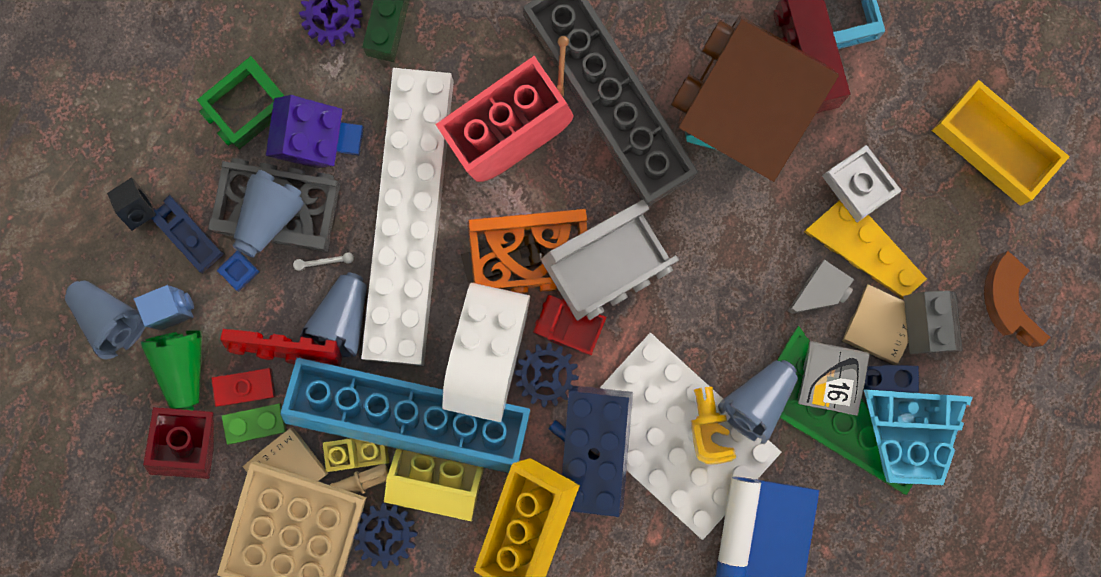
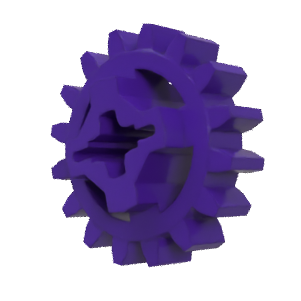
M302 0L301 4L306 10L299 12L301 19L305 20L301 25L304 30H309L308 35L311 39L318 36V42L321 45L326 40H329L330 45L334 47L337 39L346 44L345 36L349 35L354 38L356 35L352 29L354 27L361 28L362 26L360 21L357 20V18L363 17L362 10L357 9L361 6L360 1L343 0L349 5V7H346V5H340L337 0ZM332 6H333V8H334V10H335L336 13H333V14H332L331 23H330V21H329V19H328L327 16H329V15L331 14ZM314 22L323 24L326 31L319 29Z

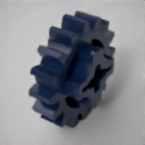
M548 343L546 350H542L540 345L537 344L536 353L532 354V352L526 350L525 353L528 359L526 361L518 360V363L523 368L522 370L515 371V375L522 376V380L518 381L516 386L525 387L521 394L523 397L529 394L532 395L531 404L536 403L539 399L542 400V407H546L549 400H552L554 406H558L557 398L561 397L565 401L568 400L565 392L573 387L571 381L578 380L579 376L572 374V370L578 367L577 364H569L568 361L572 355H561L563 347L560 346L556 351H552V345ZM552 356L557 358V360L553 363H543L539 357ZM531 364L535 369V377L528 384L527 371ZM558 366L552 374L553 382L549 383L545 380L535 385L542 376L541 369L544 368L548 371ZM565 367L567 379L565 385L562 386L558 381L559 372ZM541 387L551 388L555 394L541 395L536 391Z
M383 502L381 510L372 505L370 506V515L362 512L361 518L364 521L363 523L359 522L357 527L359 533H356L354 539L360 542V544L354 547L355 551L363 549L365 552L361 557L362 560L368 557L372 558L371 566L373 567L379 561H382V566L386 569L391 560L395 566H398L400 564V555L405 559L409 558L410 554L406 549H414L416 547V544L410 540L412 537L417 536L418 532L411 531L410 529L416 522L415 520H406L409 513L408 510L400 514L398 512V505L394 504L390 510L387 503ZM378 516V525L374 529L366 530L369 523ZM392 517L396 518L403 528H397L392 523ZM384 526L388 533H392V537L386 543H384L382 537H378V533L383 531ZM404 540L401 548L392 554V545L396 541ZM367 542H372L378 548V553L374 552Z

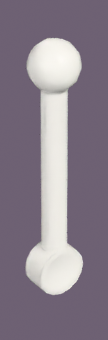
M347 252L343 256L305 262L297 259L294 261L293 267L297 271H303L305 267L337 262L349 264L353 262L354 256L352 253Z

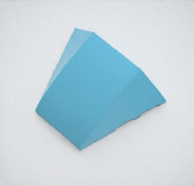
M864 390L886 481L888 483L944 485L955 452L953 445L958 430L963 428L964 423L961 421L966 406L971 404L973 397Z

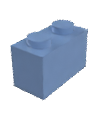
M170 285L134 298L145 327L162 331L193 318L191 309H194V304L190 295Z

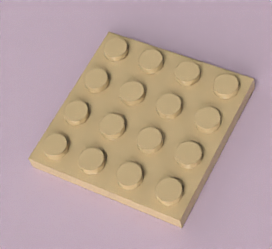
M252 461L249 465L217 575L221 577H343L367 497Z

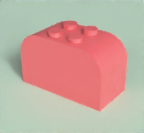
M533 56L435 125L466 172L477 182H484L502 174L553 139L570 124L574 115L536 57Z

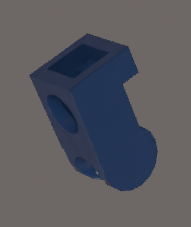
M867 366L863 391L879 390L919 393V366Z

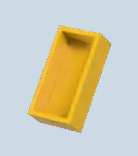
M980 80L966 90L931 130L1020 206L1032 201L1070 157Z

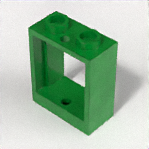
M252 56L197 99L203 107L199 110L201 115L209 124L215 122L221 130L217 134L228 146L233 143L239 150L270 125L274 102L236 133L232 131L212 105L250 74L273 101L274 98L284 96Z

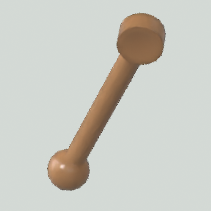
M566 36L559 37L557 41L560 46L558 85L556 88L562 97L564 96L566 46L569 44V39Z

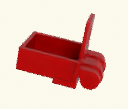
M548 295L546 301L542 304L543 308L538 320L535 322L536 325L533 333L547 338V341L562 347L566 346L591 356L607 317L599 314L589 320L586 315L577 321L564 298L562 300Z

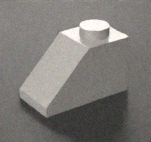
M826 260L818 263L787 311L795 314L831 307L838 304L839 301L844 303L853 291L849 286L854 279Z

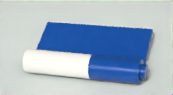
M732 477L715 577H805L820 490L745 477Z

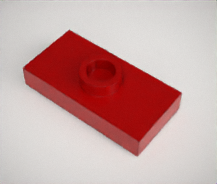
M271 368L211 378L215 407L276 397Z

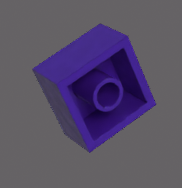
M294 95L274 98L266 156L313 168L334 166L343 109Z

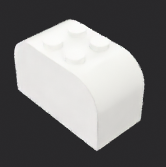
M470 283L447 365L443 386L442 409L492 421H502L527 319L530 295Z

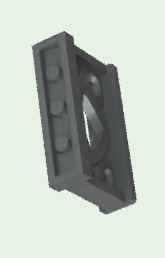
M231 158V162L222 161L213 214L209 221L208 230L216 234L234 237L243 198L233 193L231 182L239 175L250 178L252 174L256 175L258 170H262L275 178L273 182L283 187L285 184L292 185L291 183L303 185L300 188V197L304 205L294 216L300 217L301 221L294 220L296 222L294 230L287 229L285 225L269 243L329 252L331 230L341 186L337 180H334L333 175L317 173L316 177L305 175L306 171L297 168H288V172L277 170V166L268 163H260L259 167L248 165L249 161L238 158ZM238 183L239 189L245 193L246 186L243 187ZM313 188L322 189L326 194L325 203L317 209L309 210L307 205L314 204L319 198H310L309 191ZM229 197L238 204L230 214L228 221L223 219ZM324 214L320 236H314L311 216Z

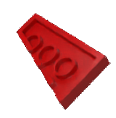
M232 329L222 330L220 340L224 347L227 348V351L233 354L256 353L257 357L265 360H273L274 357L284 358L285 362L295 365L296 358L338 367L341 365L342 355L336 341L326 340L324 346L315 343L312 338L300 337V341L297 343L284 335L273 334L269 336V339H263L264 336L258 332Z

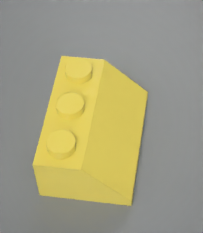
M396 448L386 479L384 503L472 521L484 468Z

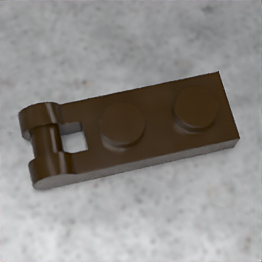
M531 234L523 237L521 244L514 251L508 253V255L521 266L528 268L542 264L540 259L545 256V253H541L540 245ZM515 240L508 241L507 244L501 246L503 248H506L512 245L515 242ZM490 247L479 249L480 259L492 252ZM528 247L530 256L522 259L520 249ZM471 252L463 253L461 258L467 281L471 283L474 282ZM493 258L485 263L483 275L486 278L502 275V272L497 269L491 272L492 267L500 262L497 258Z

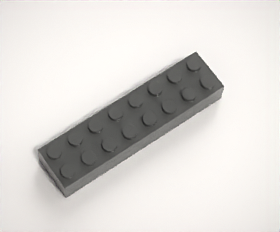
M533 0L523 6L525 20L557 70H559L560 55L558 38L566 36L569 39V44L566 46L564 81L640 200L644 199L649 207L693 180L698 173L697 169L589 1Z

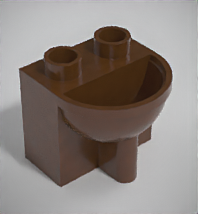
M739 16L732 26L719 20L701 51L711 57V61L700 79L691 74L687 75L671 106L682 111L679 120L680 129L775 182L839 77V74L828 65L742 16Z

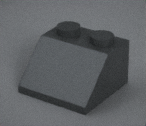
M928 291L904 296L910 354L963 351L956 292Z

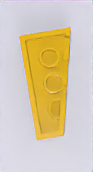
M840 200L804 231L811 238L814 237L823 243L832 252H836L848 260L857 269L860 268L872 276V279L904 299L905 295H910L927 280L921 271L869 215L857 223Z

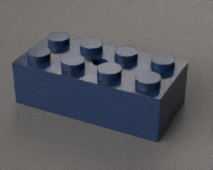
M573 386L569 390L562 476L580 485L570 511L613 517L620 516L624 507L633 392ZM590 449H598L600 456L594 455Z

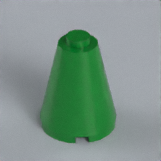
M186 330L185 336H183V333H167L141 341L143 352L169 408L194 410V405L199 403L201 330Z

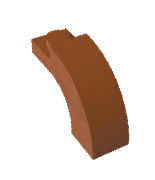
M1006 251L995 258L986 276L984 299L988 315L994 326L1003 336L1016 332V338L1025 346H1031L1032 348L1043 346L1051 337L1025 314L1019 302L1020 284L1030 270L1009 251Z

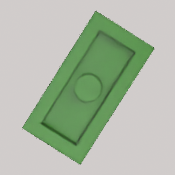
M279 403L222 415L227 445L286 432V424L280 414L282 404Z

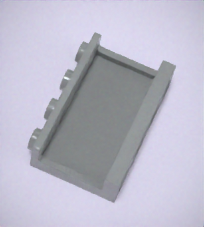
M644 199L551 250L540 259L577 321L586 315L591 320L603 313L605 310L602 306L608 302L615 306L628 298L625 292L632 288L637 293L651 284L649 278L654 275L659 280L674 271L671 265L679 261L676 255L672 258L668 257L643 214L649 210V207Z

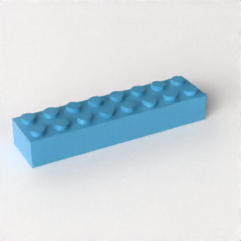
M296 358L280 414L285 424L509 473L511 465L520 461L530 409L506 404L502 421H492L442 409L443 389Z

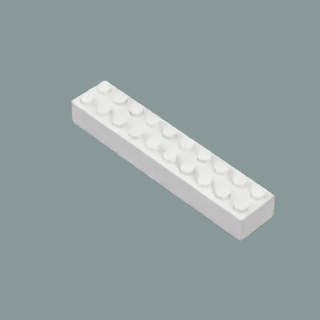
M393 68L361 358L366 361L424 366L447 141L435 124L451 112L454 83L451 73Z

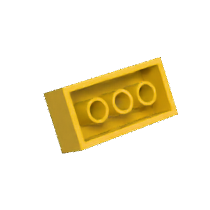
M531 458L513 463L474 572L482 577H546L580 485Z

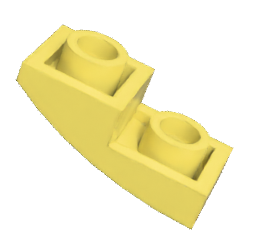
M352 438L323 442L326 472L389 463L388 448L384 445Z

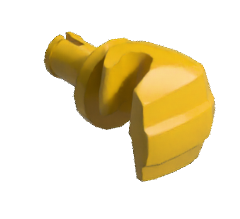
M705 387L706 400L703 398L702 388L694 389L699 416L691 420V430L697 459L711 465L733 461L736 459L734 448L719 446L711 440L712 435L715 433L725 436L730 434L728 429L718 424L726 422L727 417L716 412L713 387Z

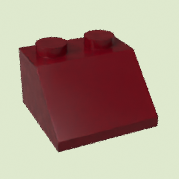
M153 407L143 463L147 472L150 475L209 479L214 451V413L209 411Z

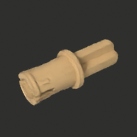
M381 464L361 473L356 471L353 476L336 483H331L330 486L355 494L358 492L364 494L366 489L386 482L389 470L385 464Z

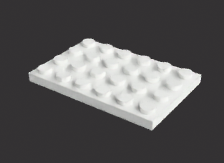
M650 332L600 388L633 392L627 471L703 540L726 514L731 478L736 476L758 479L782 452L769 440L767 443L761 444V438H757L754 442L734 429L727 422L730 419L728 413L725 411L721 414L718 409V404L723 398L713 390L716 412L727 417L726 422L718 424L728 429L730 434L725 436L715 433L712 435L711 440L719 446L734 448L736 459L731 462L712 465L699 461L695 454L691 430V420L699 416L694 389L702 388L703 398L706 400L705 387L710 386Z

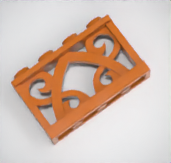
M586 209L468 220L467 227L474 283L511 290L521 294L529 293L528 288L540 287V292L558 290L551 277L542 278L548 273L543 263L537 269L531 271L514 261L508 253L514 251L521 244L524 230H531L536 242L548 249H555L566 243L569 239L571 226H577L578 235L587 231ZM546 229L551 230L553 236L549 239H557L556 243L544 240L542 232ZM484 234L492 252L480 259L477 235ZM504 234H513L515 242L503 248L501 245L508 243L503 238ZM493 258H497L500 262L492 267L491 272L496 269L502 272V278L497 281H490L483 275L485 263ZM511 272L524 280L509 281Z

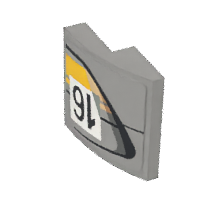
M810 341L803 366L804 375L797 399L798 404L858 415L869 353Z

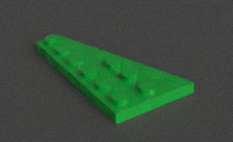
M797 326L777 358V361L785 360L795 367L798 377L779 419L900 493L907 495L913 484L888 483L886 481L870 412L862 399L858 415L798 404L797 399L804 375L803 366L810 340L805 336L802 329Z

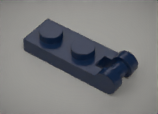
M169 194L163 200L164 204L157 210L154 208L156 216L151 219L200 273H204L224 253ZM173 212L176 217L168 223L165 218Z

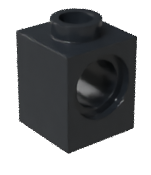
M132 177L107 193L115 213L131 231L156 216L148 195Z

